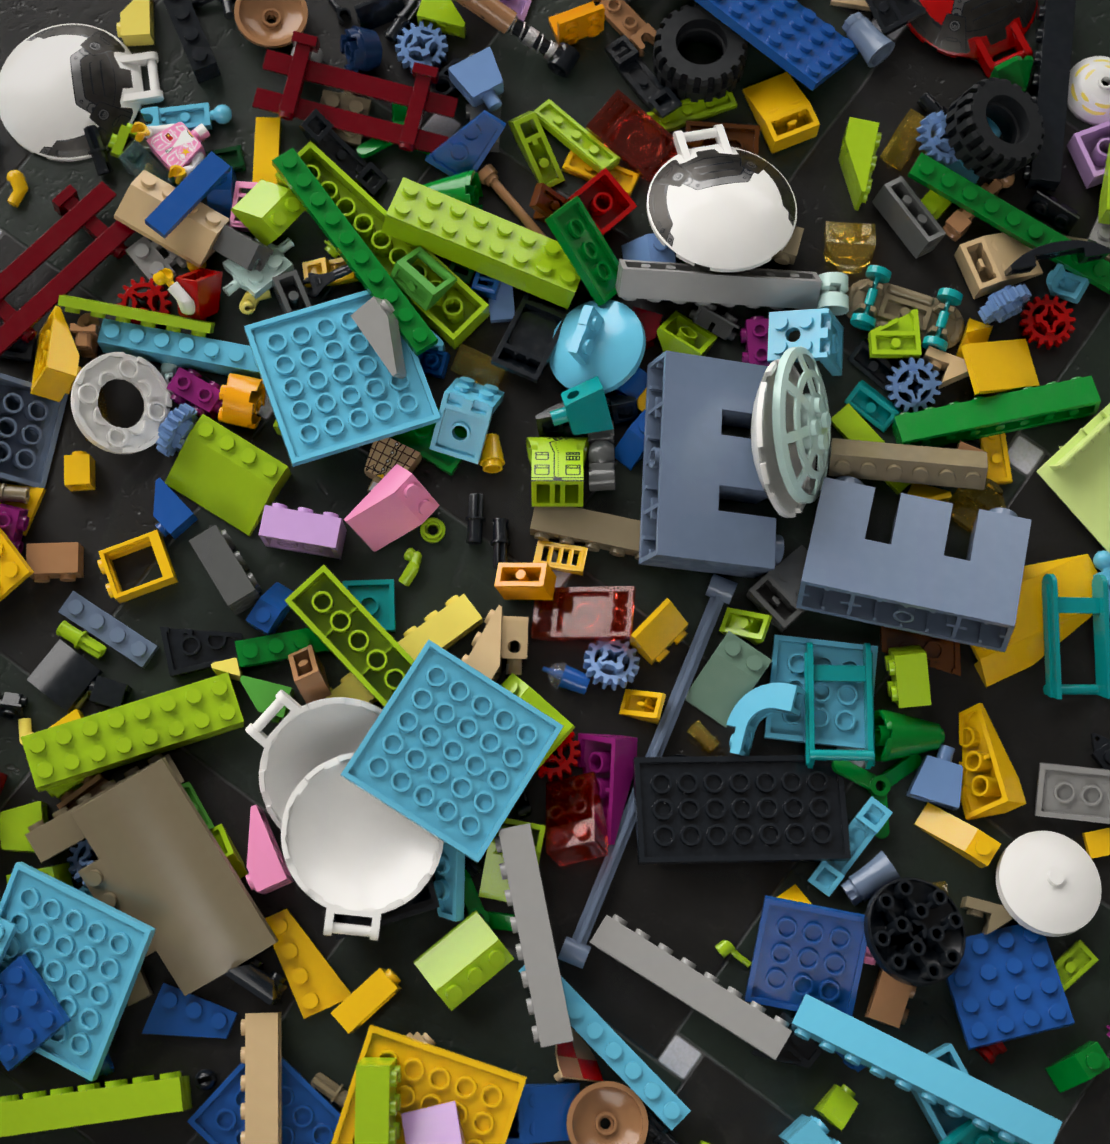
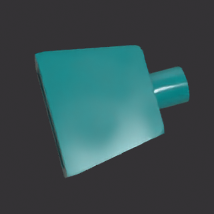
M598 376L562 392L561 398L564 407L550 411L553 425L557 426L568 422L574 435L614 429L604 390Z

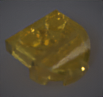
M825 222V248L823 254L826 262L830 261L836 266L837 271L843 273H858L866 265H871L876 247L875 224Z
M986 478L984 490L958 488L948 501V503H953L950 519L969 533L972 532L979 509L989 511L993 508H1006L1003 490L997 483Z

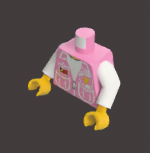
M135 122L131 129V133L137 132L135 136L137 142H142L144 138H147L146 142L151 152L169 171L168 178L174 177L176 179L175 183L177 185L206 157V152L201 142L211 136L202 123L192 131L183 122L159 126H146L142 122Z

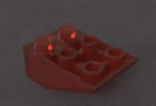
M594 771L546 783V853L559 866L608 855V831Z

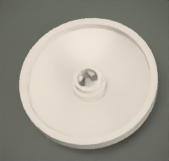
M1033 831L1018 837L1003 851L996 868V887L1002 904L1015 921L1034 933L1050 937L1072 934L1085 926L1098 910L1102 891L1098 870L1088 853L1078 843L1062 834L1052 831Z

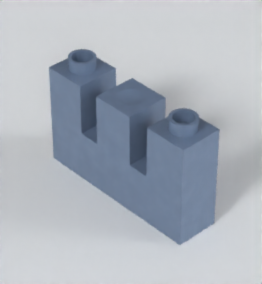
M673 351L663 352L647 365L639 543L640 565L756 578L774 570L775 565L781 562L784 554V539L781 535L776 534V518L718 511L719 499L757 504L768 498L756 471L751 439L721 434L722 425L751 429L755 397L768 366Z
M840 476L836 479L824 477L796 608L1000 652L1006 651L1016 623L1031 519L1018 517L1014 511L1007 508H993L989 511L979 509L970 535L966 560L944 556L953 503L901 493L890 543L886 544L865 539L875 487L866 486L859 479L851 476Z

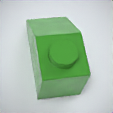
M243 675L240 677L242 685L261 715L276 699L275 695L280 690L285 691L292 698L294 697L295 691L292 687ZM283 706L270 722L279 724V720H283L290 710Z

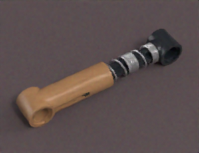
M455 0L503 34L509 31L510 35L513 34L518 37L519 41L522 40V43L528 46L529 49L532 47L537 50V54H543V58L548 61V68L558 76L568 77L580 58V53L573 46L563 42L558 45L552 40L548 41L544 38L543 34H539L540 31L532 26L528 27L526 22L519 21L518 16H516L517 12L499 0Z

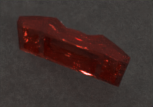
M619 89L586 126L593 136L619 156L635 173L640 174V177L649 184H651L658 170L667 161L678 155L673 135Z
M634 586L555 587L553 600H534L531 637L533 639L562 642L573 640L607 642L630 639L633 631L636 588Z

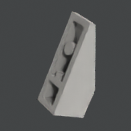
M373 296L355 311L351 317L391 375L404 379L406 377V369L398 320L393 314L395 311L394 307L388 300Z

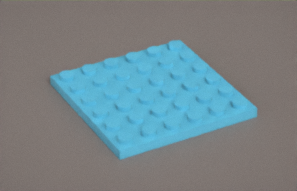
M367 290L244 326L292 467L428 426L441 420L419 358L414 354L400 335L406 369V377L404 379L391 375L352 319L351 315L372 298Z
M428 639L340 776L474 862L479 863L560 733L563 725Z
M16 862L0 902V917L19 926L0 965V973L19 956L27 955L71 1020L35 1052L90 1081L97 1080L156 929L23 862Z

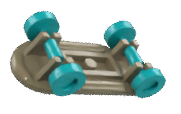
M869 265L865 273L868 279L854 283L846 293L849 296V312L846 315L850 319V324L858 329L870 331L888 324L889 321L897 317L900 318L908 314L913 309H918L921 345L924 349L931 346L946 352L947 349L954 347L964 334V320L960 311L955 307L961 304L963 294L955 289L940 288L937 298L888 283L892 275L890 270L878 265Z

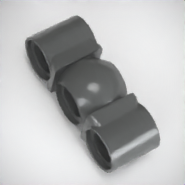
M614 429L588 433L589 490H616Z

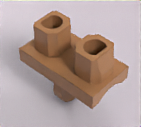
M90 313L81 315L77 325L70 323V332L75 338L76 348L80 350L82 357L97 358L100 321L97 317L90 316Z

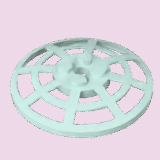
M802 346L791 347L782 355L775 375L772 398V426L776 458L785 487L796 502L805 504L816 501L820 496L823 479L827 476L831 446V416L824 382L814 357ZM798 359L803 373L799 377L797 386H794L789 381V375L795 360ZM807 382L810 393L803 394ZM787 392L794 397V430L790 432L786 431ZM795 441L803 467L798 478L792 466L788 444ZM815 456H818L817 471L812 468ZM807 475L811 479H816L815 486L810 495L802 488Z

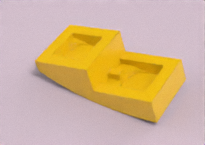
M323 257L302 262L304 279L308 277V273H329L347 263L342 257L331 260ZM352 272L331 282L328 286L356 282L358 278ZM311 283L305 285L306 287H312Z

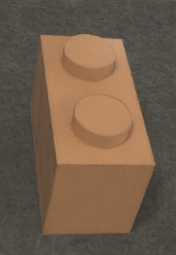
M79 542L33 543L26 545V562L34 571L29 577L34 579V582L48 583L50 579L60 578L62 582H74L76 578H84V547Z
M312 644L288 655L294 682L306 704L331 695L325 669Z
M880 967L864 1017L893 1028H899L900 1024L904 1025L909 1013V1009H906L908 998L912 999L914 997L917 986L907 985L895 980Z

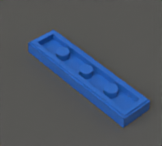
M211 151L145 219V224L165 239L231 171V166Z

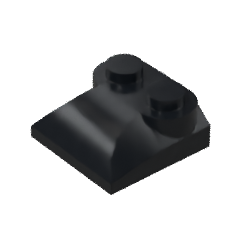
M255 957L226 972L225 975L269 1005H278L288 987L284 984L286 978L274 970L270 974L262 969L264 963Z

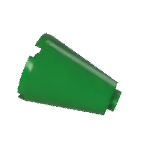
M475 170L465 171L423 184L428 188L483 210V205H478L479 197H483L480 176Z
M885 709L874 711L875 761L885 762L937 750L944 743L945 733L938 723Z

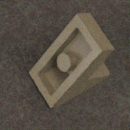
M969 896L962 897L960 908L967 909L968 915L983 918V914H986L982 930L984 935H988L1013 919L1003 905Z

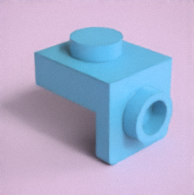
M1057 263L1054 270L1049 272L1046 279L1050 295H1057L1058 298L1075 304L1079 303L1089 285L1087 278L1066 272L1063 264Z

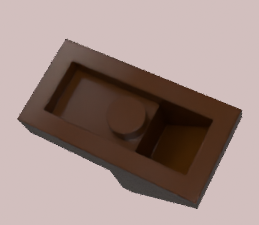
M537 183L529 205L535 210L533 218L545 222V219L563 206L567 199L546 184Z

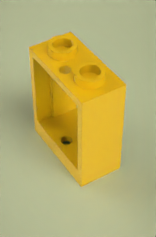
M158 530L98 551L101 558L97 560L101 573L107 575L109 581L106 584L110 598H115L120 604L178 582L165 542ZM152 546L163 577L122 591L112 560Z
M379 968L336 1007L331 1014L348 1034L354 1033L402 989L398 985L401 979L392 969L388 968L385 970L384 968Z

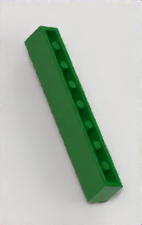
M1077 376L1063 382L1053 381L1043 386H1029L1019 391H1005L985 398L976 397L971 401L952 402L946 406L928 407L913 413L903 412L898 416H894L892 431L897 444L941 447L959 443L960 441L965 442L1095 415L1098 412L1101 399L1092 376Z

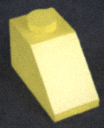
M133 0L120 13V22L117 23V35L119 38H122L126 47L155 45L154 0Z

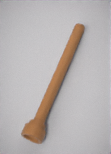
M488 164L478 172L481 183L483 185L486 184L488 187L491 186L527 229L546 236L498 180V171L493 165Z

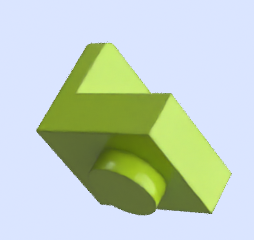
M133 124L121 125L117 135L112 133L107 146L112 149L111 156L120 158L128 136L135 139L137 132L131 133Z

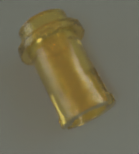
M699 720L687 730V733L703 747V752L707 751L710 754L720 744L717 740L718 736L714 737Z

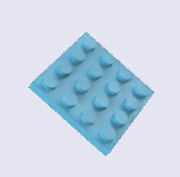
M774 634L769 683L792 684L804 689V652H806L807 642L813 643L814 665L863 666V644ZM871 645L874 693L878 646ZM814 681L815 744L865 750L863 682ZM805 695L800 716L778 712L766 717L765 739L805 743Z

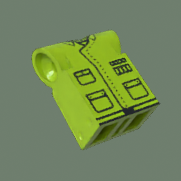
M588 437L526 438L527 455L532 467V507H583L584 466L588 455Z

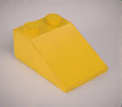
M56 305L39 332L30 394L60 402L65 394L70 393L73 381H75L82 368L78 366L80 355L61 307Z

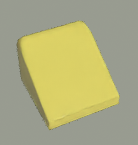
M237 658L211 664L215 674L220 675L228 672L230 679L240 681L242 671L239 668Z

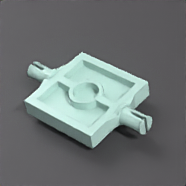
M286 238L278 246L272 243L269 244L268 247L273 249L274 252L272 255L270 254L261 271L256 270L259 259L256 261L252 271L245 269L230 259L225 260L223 267L233 277V281L222 288L225 294L230 296L236 290L242 288L257 299L273 286L272 277L294 270L293 264L284 256L285 252L294 247L292 240Z

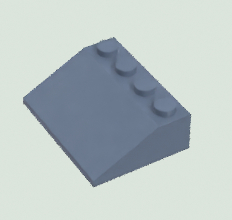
M0 373V482L45 489L68 394H65L60 402L30 394L32 382Z

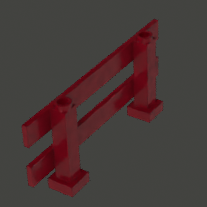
M293 31L291 39L295 47L293 56L267 49L262 69L288 77L283 94L257 87L252 104L253 108L279 114L280 118L288 121H293V118L304 121L316 108L334 125V129L399 145L401 150L413 152L415 149L431 153L449 138L448 136L420 129L424 111L454 119L459 99L430 91L431 84L438 83L440 76L439 68L414 62L412 74L413 78H415L414 87L311 61L312 52L318 53L320 41L318 37ZM309 81L406 106L408 110L404 125L301 99L304 82Z
M103 181L80 201L77 190L70 184L52 199L54 210L63 217L0 273V320L4 323L0 326V356L19 338L29 343L36 337L37 331L33 328V325L58 303L59 295H67L108 256L112 255L114 258L120 259L126 254L125 250L127 247L124 245V242L136 231L117 220L108 228L95 216L117 196ZM81 228L95 239L18 311L4 300L5 297Z

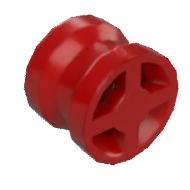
M1001 1042L975 1050L987 1063L992 1065L995 1062V1057L999 1054H1004L1007 1048Z

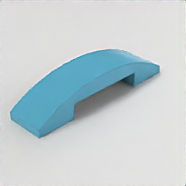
M871 796L848 825L851 859L849 861H821L807 881L830 897L845 877L844 875L893 812Z

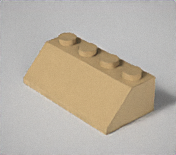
M143 170L130 184L114 214V219L201 268L215 252L213 247L224 224L229 226L230 219L200 202L164 239L145 224V219L175 187Z

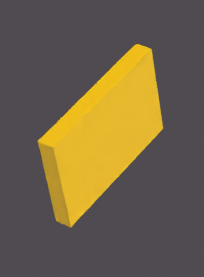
M1026 339L970 343L961 347L975 395L1016 391L1029 386H1040Z

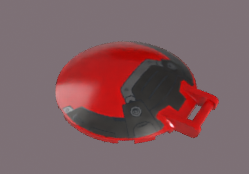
M912 0L918 5L924 6L927 12L906 24L912 33L921 42L924 43L926 41L935 47L937 52L953 58L959 56L970 58V60H978L988 78H990L995 66L1014 56H1021L1023 60L1026 56H1032L1033 58V52L1024 34L1033 22L1038 0ZM1013 48L1017 51L996 62L992 59V57Z

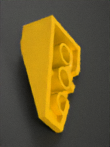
M978 703L959 712V744L962 746V761L959 762V765L963 766L960 800L966 820L1004 814L1025 805L1026 800L1020 780L983 703Z

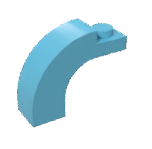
M769 683L761 685L744 695L731 711L726 724L735 728V733L731 735L729 742L730 753L737 756H749L756 728L768 715L782 712L800 716L806 690L792 684Z

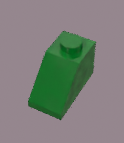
M1088 1041L1046 1067L1045 1071L1058 1092L1061 1093L1094 1078L1110 1067V1060L1098 1041Z

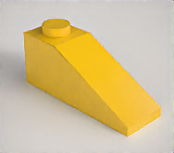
M927 802L914 823L915 826L980 868L989 865L1001 843L976 827Z

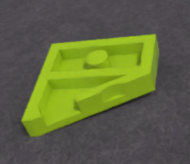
M913 309L908 314L900 318L897 317L884 326L870 330L868 333L870 358H920L922 350L918 309Z

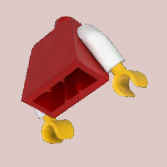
M186 261L187 267L191 272L175 277V282L173 281V272L168 268L159 270L153 275V280L157 285L167 284L169 287L167 290L177 300L178 314L180 316L206 321V317L218 312L223 272L205 269L206 262L201 268H198Z

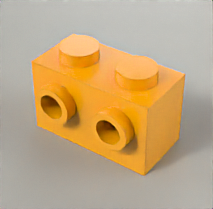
M498 563L494 586L504 600H553L557 577L548 563Z

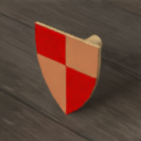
M571 1028L574 1041L556 1044L555 1047L559 1069L554 1075L555 1080L558 1083H562L566 1079L602 1082L603 1078L595 1056L581 1036Z

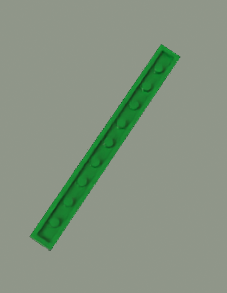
M294 148L273 159L272 165L371 297L386 299L394 307L395 311L393 314L398 320L400 335L414 354L418 356L438 343L437 337Z
M922 152L907 175L914 181L1031 249L1053 242L1070 240ZM1077 254L1049 259L1056 264H1063L1064 268L1073 274L1087 278L1090 284L1110 295V262L1105 259L1078 263Z

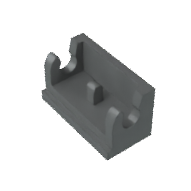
M225 224L213 247V250L252 271L258 259L259 262L256 265V270L261 271L270 254L272 255L274 252L273 249L244 232Z

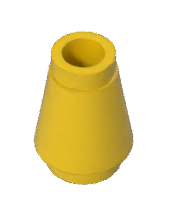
M493 433L487 434L480 459L482 470L486 473L501 472L505 465L499 435Z

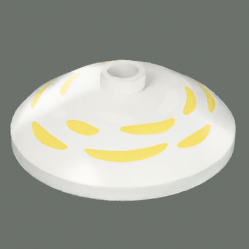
M1093 56L1083 59L1070 70L1067 106L1078 119L1095 126L1110 121V57ZM1102 81L1107 82L1109 86H1104Z

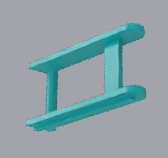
M1045 574L1042 579L1046 682L1043 686L1044 694L1056 699H1062V695H1099L1110 699V623L1107 578L1104 575L1094 576L1092 580V598L1058 597L1056 576L1054 574ZM1059 613L1093 614L1096 684L1061 683Z
M807 642L806 652H804V690H806L805 760L807 768H813L815 760L865 761V769H871L872 766H875L873 653H871L870 643H864L863 666L814 665L813 643ZM814 681L863 682L865 750H815Z

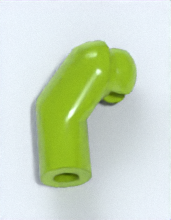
M408 548L404 554V559L409 561L398 579L399 582L408 587L419 572L422 559L420 551H415L413 548Z

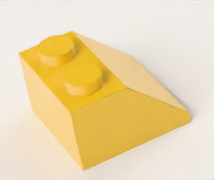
M666 598L631 634L630 645L636 648L637 652L651 665L656 660L660 663L670 653L668 650L669 646L673 642L678 645L687 636L688 633L685 630L688 627V623L674 604Z

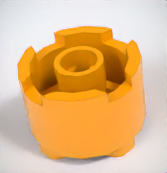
M230 373L227 385L222 384L220 388L219 399L223 400V404L219 409L218 421L256 429L261 420V417L257 416L260 411L261 405H265L266 390L262 379Z

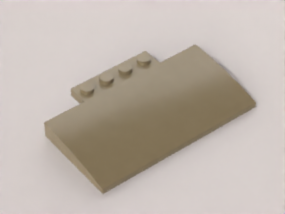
M165 757L70 813L98 857L96 861L79 870V875L95 899L156 929L146 956L157 951L184 996L220 977L229 969L237 967L278 941Z

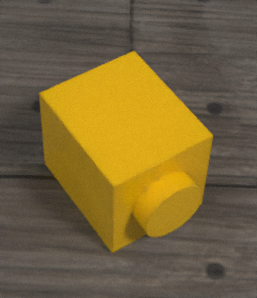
M74 451L72 455H64V485L69 491L96 490L95 460L85 451Z

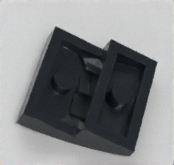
M59 639L27 678V681L70 713L89 690L91 682L96 681L97 675L100 676L103 672Z

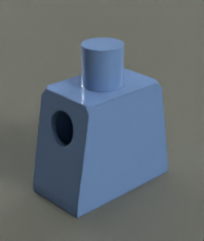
M490 47L448 68L450 81L471 106L477 107L485 103L490 112L502 106L498 95L504 92L503 79Z
M941 744L936 757L925 756L906 796L953 811L959 809L963 766L952 763L955 748Z

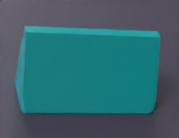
M863 380L856 385L844 401L846 404L849 403L856 412L883 433L892 424L894 416H898L902 411Z

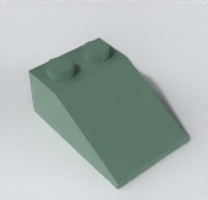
M728 631L690 687L685 701L726 728L728 726L726 725L735 705L744 695L753 690L772 660Z

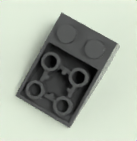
M803 545L799 546L776 565L774 570L769 571L746 594V597L762 614L772 617L771 623L780 633L784 632L806 611L796 608L808 552Z

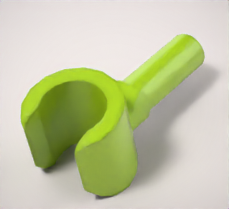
M722 940L715 946L723 958L731 953L734 958L747 968L752 963L741 955L728 940Z

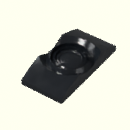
M526 292L490 364L537 383L548 366L559 338L561 326L567 314L575 308L577 301L572 299L569 308L566 309ZM561 321V323H560V325H559V327H558V329H557V331H556V333H555V335H554V337H553L554 330H555V328L557 327V325L559 324V322Z

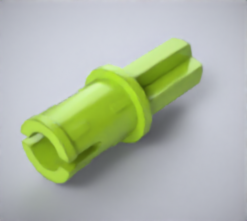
M66 620L61 622L56 630V634L74 644L75 649L80 648L96 659L101 658L106 651V646L90 637L87 631L82 632Z

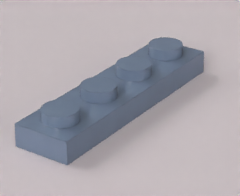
M72 591L58 611L143 669H145L159 649L157 645L75 591Z

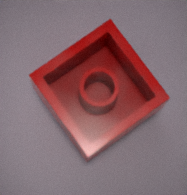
M606 167L564 202L565 204L570 199L579 196L603 236L637 207L636 203Z

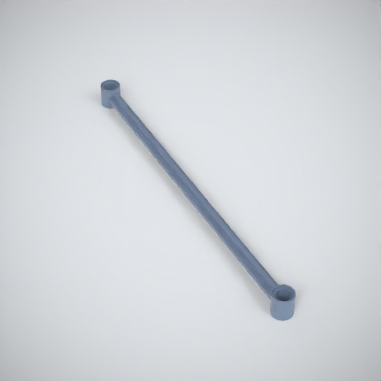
M713 574L705 594L710 598L645 757L663 756L724 603L730 604L738 583ZM634 786L623 811L615 844L609 845L572 938L566 937L558 956L559 960L583 969L591 949L587 942L636 823Z

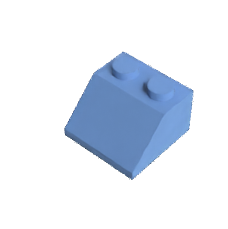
M654 233L646 234L621 246L622 258L625 260L676 263L675 252L667 245L663 246Z

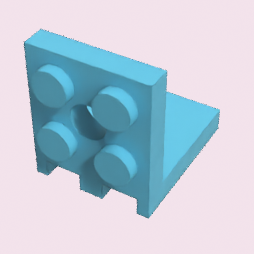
M829 308L769 312L767 361L771 363L774 360L781 359L788 348L802 346L812 354L815 361H820L832 376H842L844 327ZM800 331V338L797 341L790 342L788 340L791 332Z
M457 377L443 394L439 409L441 420L436 422L429 449L478 464L481 459L492 414L501 404L505 392L499 391V388L495 385L484 384L483 386L475 383V380L472 378ZM456 426H463L467 430L465 438H460L455 434L454 428Z

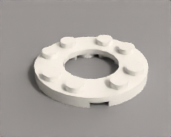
M111 352L93 359L78 373L71 390V409L79 430L92 444L114 454H133L149 448L160 437L158 436V428L167 418L170 408H172L171 394L166 389L168 385L165 379L150 362L140 356L136 357L124 352ZM114 379L126 380L140 391L144 400V412L141 419L134 426L129 428L115 427L102 417L98 407V398L101 387L108 381Z

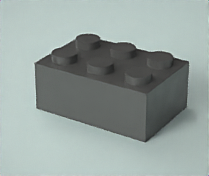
M214 525L189 540L226 604L235 615L240 614L257 603L261 597L259 592L263 590L251 572L246 573L250 568L238 550L233 552L237 547L225 529L220 531Z

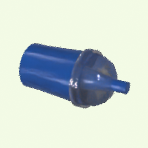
M564 662L554 663L550 668L543 666L542 671L548 673V680L554 687H561L583 695L585 694L591 677H586V673L570 667Z

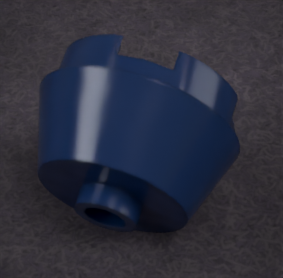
M358 26L345 29L346 34H342L340 39L341 54H345L348 62L344 68L365 74L379 67L383 48L378 34L373 30Z

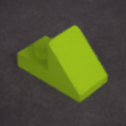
M727 607L719 631L724 635L730 631L737 637L744 638L753 645H758L764 641L772 617L766 614Z

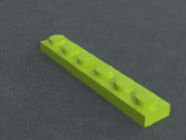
M59 295L58 306H64L65 312L80 314V310L90 311V316L105 319L107 314L116 316L115 321L131 323V319L141 321V326L156 328V324L166 325L167 331L181 333L182 328L191 330V335L206 337V333L214 332V322L69 295Z

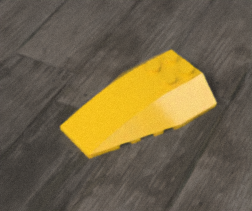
M1088 554L1024 566L1015 628L1006 651L1000 652L970 645L978 660L974 666L985 687H989L1033 666L1044 656L1042 579L1045 574H1054L1056 576L1058 597L1092 598L1093 575L1098 572ZM1059 613L1060 642L1093 616V614Z

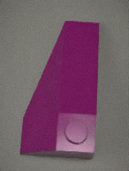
M578 733L580 747L577 750L581 751V757H578L577 761L579 763L578 768H582L585 783L581 784L582 790L587 792L589 806L586 812L591 840L614 845L633 778V758L637 757L638 738L612 734Z

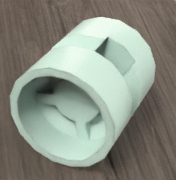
M841 272L819 274L818 276L822 284L817 309L829 308L835 316L848 313L849 296L845 294L849 290L848 275Z

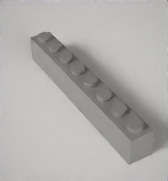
M619 259L615 288L618 296L627 301H634L638 298L647 299L650 302L670 300L677 304L696 302L704 306L717 303L726 307L745 305L753 309L765 306L774 310H783L784 308L806 310L817 309L822 281L817 272L753 268L740 272L710 271V267L699 264L693 266L686 263Z
M530 823L499 829V836L494 837L497 853L503 852L505 862L499 865L502 880L508 879L510 890H505L507 905L513 906L515 913L514 917H510L513 934L519 933L520 944H515L518 961L524 960L526 971H521L523 987H529L531 998L526 999L529 1015H535L536 1026H531L534 1042H540L542 1048L574 1041Z
M614 914L612 918L608 915L605 916L590 941L591 945L773 1060H776L792 1033L788 1029L790 1024L777 1015L774 1019L764 1014L766 1008L753 1000L751 1004L741 999L742 993L731 986L727 990L718 985L720 980L707 971L704 975L694 970L697 965L682 957L680 961L673 957V950L666 945L659 943L657 947L649 942L651 936L638 928L635 932L626 927L628 922L618 915Z

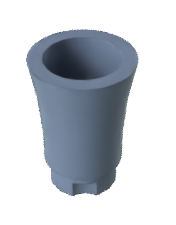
M859 11L850 15L842 26L843 31L853 41L855 47L870 68L883 62L895 47V43L878 30Z
M880 851L870 862L850 875L848 880L841 883L840 886L851 903L856 906L862 900L865 902L870 899L882 886L900 879V876L884 852Z

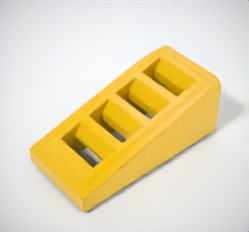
M538 540L533 563H548L552 570L583 576L588 548ZM544 548L549 549L547 560L541 561ZM554 550L559 551L556 563L551 562ZM564 552L569 553L567 563L561 564ZM574 554L579 555L576 566L572 565Z

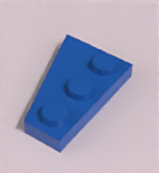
M484 110L426 156L425 161L449 176L469 170H475L476 172L504 130L506 123Z
M163 983L141 1034L227 1039L238 1016V1012L192 993L184 996L179 988Z

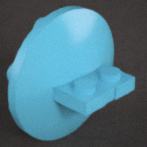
M595 300L579 305L567 314L561 326L558 341L550 357L549 364L554 376L567 389L596 376L599 377L604 394L619 388L636 373L641 364L646 347L644 327L637 315L628 306L618 301L608 300L599 307ZM561 321L559 322V324H558L557 327L555 328L553 337H554V335H555V333H556V331H557V329H558V327H559Z

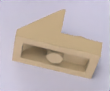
M928 346L922 358L924 359V364L930 362L933 365L931 370L944 371L941 379L942 384L939 385L938 389L969 377L964 359Z

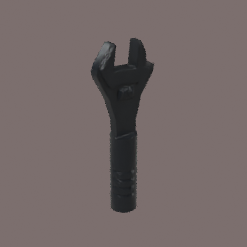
M346 264L329 273H308V277L302 281V284L311 283L313 291L306 294L310 298H317L331 282L353 271Z

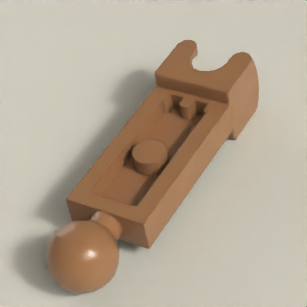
M592 0L600 2L598 5H604L605 20L621 36L625 34L639 51V57L644 56L645 44L643 42L647 41L654 46L656 30L649 23L646 24L624 0Z
M1015 174L1004 179H995L991 184L985 183L981 187L997 196L1002 188H1008L1013 185ZM962 208L957 209L945 221L946 224L943 226V230L950 239L956 242L967 232L972 223L971 220L975 216Z

